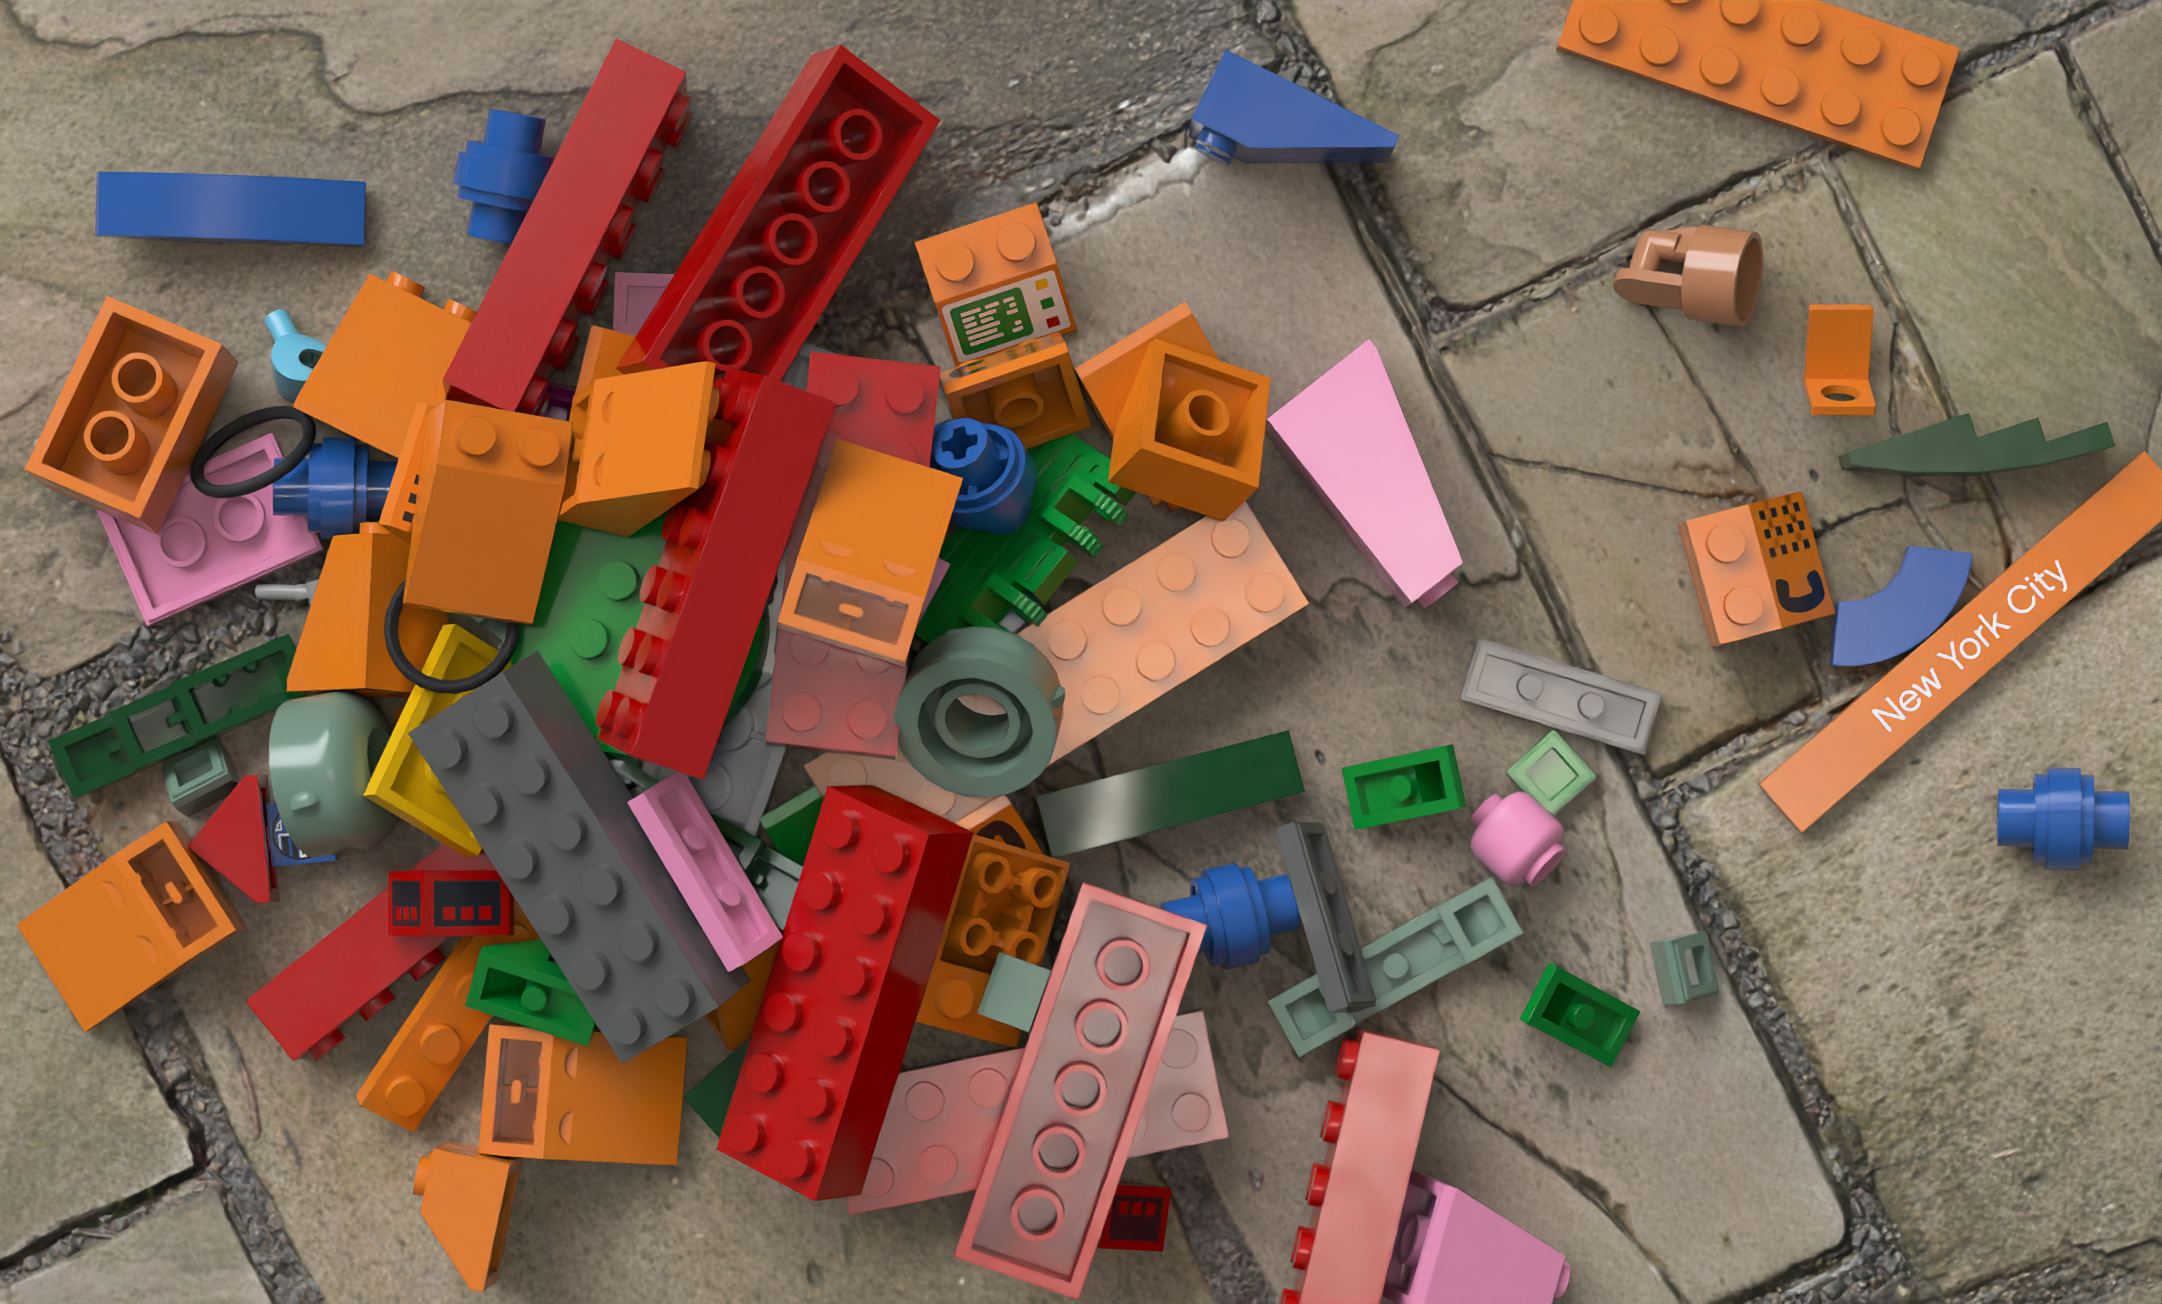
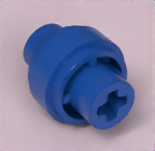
M489 108L484 141L467 140L465 152H458L453 183L459 185L458 198L472 201L467 235L512 244L555 159V156L540 153L546 119Z
M971 418L956 419L942 427L933 440V456L929 468L963 478L950 520L963 528L987 531L996 535L1007 534L1019 528L1030 514L1031 498L1036 483L1035 464L1020 439L1005 427L980 423Z
M323 437V443H313L309 451V459H304L290 473L273 483V516H308V533H321V539H332L334 535L359 534L360 523L367 522V518L381 517L398 461H369V445L356 444V438ZM274 458V466L285 458Z
M2047 767L2046 774L2034 773L2033 789H1998L1997 846L2032 847V863H2045V870L2078 871L2079 864H2092L2093 849H2128L2130 827L2129 792L2094 791V776L2081 774L2080 768Z
M1236 863L1202 870L1201 877L1191 879V896L1161 903V909L1207 925L1197 954L1204 952L1207 961L1212 967L1222 965L1225 970L1258 963L1260 955L1270 952V936L1296 931L1300 928L1299 910L1287 874L1256 880L1249 866L1239 868Z

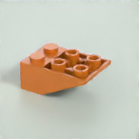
M704 361L595 379L575 394L572 399L569 422H573L566 483L557 520L629 537L700 489L708 476L711 461L709 450L704 449L706 429L712 423L719 404V390L717 387H713L716 363Z
M837 439L779 614L778 628L904 667L963 478Z
M166 821L111 856L17 924L18 929L84 1032H88L248 929L207 863L187 847L192 840L180 821Z
M973 834L915 1022L1013 1048L1017 1047L1021 1029L980 1015L977 1011L999 952L1039 967L1041 966L1070 862Z
M497 1021L489 1024L478 1154L551 1160L678 1165L688 1037L669 1036L622 1064L600 1030L595 1029L594 1035L587 1047L517 1023Z

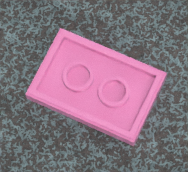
M269 433L208 460L204 466V477L215 485H229L242 482L274 467V458H285V455L276 435ZM189 468L158 535L97 510L146 625L150 627L325 551L319 534L308 533V516H273V484L248 495L234 498L206 496L194 487L190 478L191 468Z

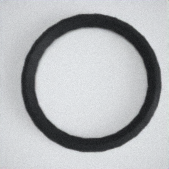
M273 406L243 415L215 432L201 446L191 464V481L198 491L206 496L215 498H234L261 490L283 478L304 460L315 441L316 424L310 415L292 406ZM277 419H293L301 424L303 428L301 441L284 460L256 477L229 485H215L205 479L204 466L208 459L220 446L235 435L250 427Z
M405 581L402 582L392 596L385 616L384 635L388 653L394 665L405 678L421 688L436 693L456 694L474 690L503 671L512 658L519 641L520 624L507 622L506 637L500 652L486 668L468 678L440 680L427 676L416 669L405 657L397 632L405 589Z

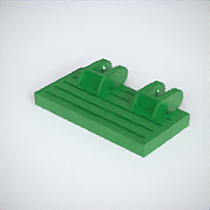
M1068 434L1026 449L1033 459L1036 468V483L1031 498L1032 505L1028 518L1016 530L1001 535L991 534L987 531L967 529L961 526L957 527L943 544L939 554V558L950 563V568L917 626L914 637L927 646L935 638L945 634L950 629L979 626L994 627L1010 632L1005 627L998 626L1010 610H1013L1025 622L1039 627L1047 617V614L1024 593L1045 605L1073 571L1078 562L1063 548L1064 544L1069 542L1095 559L1104 546L1091 530L1085 526H1080L1083 521L1094 511L1109 524L1121 527L1129 517L1124 508L1113 499L1126 506L1137 492L1108 482L1110 458L1073 434Z

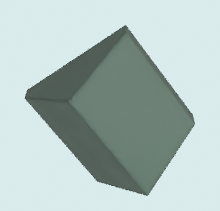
M218 737L161 766L171 803L176 810L187 817L228 797L241 781Z
M1706 931L1650 942L1663 1005L1684 1004L1719 993L1716 971Z
M999 952L977 1013L1031 1032L1052 971Z

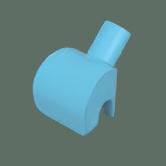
M278 309L264 319V323L275 341L271 351L273 378L279 394L285 400L294 403L327 344L300 334L287 310Z

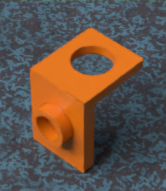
M1810 304L1808 306L1803 386L1812 415H1875L1876 404L1868 380L1874 317L1872 305ZM1839 393L1853 396L1856 399L1835 401L1824 396Z

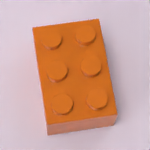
M107 296L24 470L45 488L158 535L239 362L223 344Z

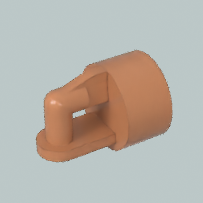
M1710 225L1667 231L1648 230L1638 238L1629 268H1623L1617 272L1613 288L1619 296L1634 303L1683 310L1685 317L1689 320L1744 327L1752 317L1760 292L1763 273L1762 240L1757 232ZM1661 260L1684 263L1683 274L1659 272Z

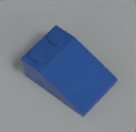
M1225 50L1191 118L1189 136L1197 139L1198 143L1195 149L1198 152L1227 166L1230 165L1233 158L1243 163H1387L1400 135L1228 50Z

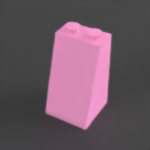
M1368 339L1266 420L1265 432L1401 605L1405 608L1417 599L1425 609L1459 583L1451 572L1460 566L1463 561L1376 347Z

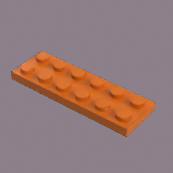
M1572 0L1555 50L1917 171L1921 166L1960 48L1819 0Z

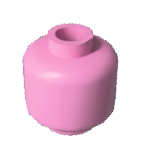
M1515 792L1504 799L1497 794H1493L1481 804L1471 818V823L1477 827L1471 838V852L1507 885L1518 886L1525 882L1530 886L1539 884L1555 869L1566 853V848L1561 844L1564 838V826L1527 792Z

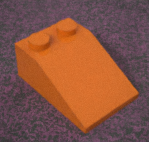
M444 400L427 413L403 605L524 625L533 624L565 489L573 422Z

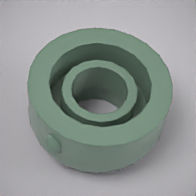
M972 626L950 629L919 651L908 668L905 684L901 689L894 713L895 724L900 726L898 743L910 764L922 776L947 791L964 796L986 798L1006 795L1026 787L1041 775L1050 762L1064 715L1065 688L1060 685L1057 672L1047 657L1032 643L1020 636L994 627ZM972 693L987 695L998 701L1007 713L986 715L974 712L963 705L958 697Z
M337 691L287 700L279 706L273 718L269 739V768L276 805L285 829L294 844L305 855L312 858L335 855L346 847L369 849L380 845L395 828L399 819L395 814L363 796L393 730L375 703L356 692Z

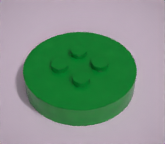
M669 510L629 537L568 522H557L533 624H520L519 641L510 659L513 666L538 650L602 751L616 755L634 757L597 740L601 728L596 726V715L604 694L609 689L614 690L623 667L618 664L619 648L630 627L636 628L645 604L640 601L641 586L649 568L652 565L658 566L667 542L662 539V527ZM766 601L722 729L739 714L749 701L763 674L762 670L770 638L768 601Z

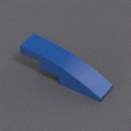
M97 172L95 237L208 244L235 242L283 246L310 244L360 247L364 245L366 182L225 174Z

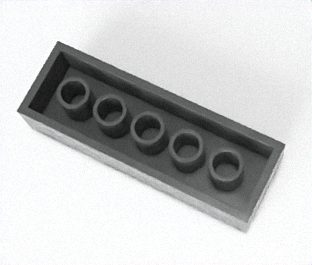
M538 650L408 733L622 1064L715 1010L751 981L742 966L730 972L725 968L627 802L633 799L632 795Z

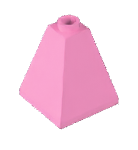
M1412 1169L1382 1296L1396 1304H1552L1553 1298L1560 1299L1565 1293L1570 1277V1265L1564 1261L1565 1256L1459 1189Z

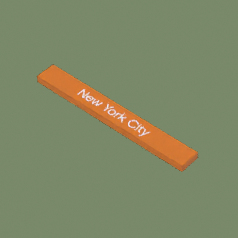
M2145 451L2140 452L1757 785L1793 827L1799 833L1805 831L2162 521V470Z

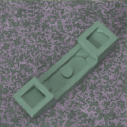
M1490 877L1361 947L1375 995L1376 1006L1359 1012L1329 1013L1317 973L1267 1002L1297 1056L1301 1057L1457 968L1471 963L1523 934V931L1493 877Z

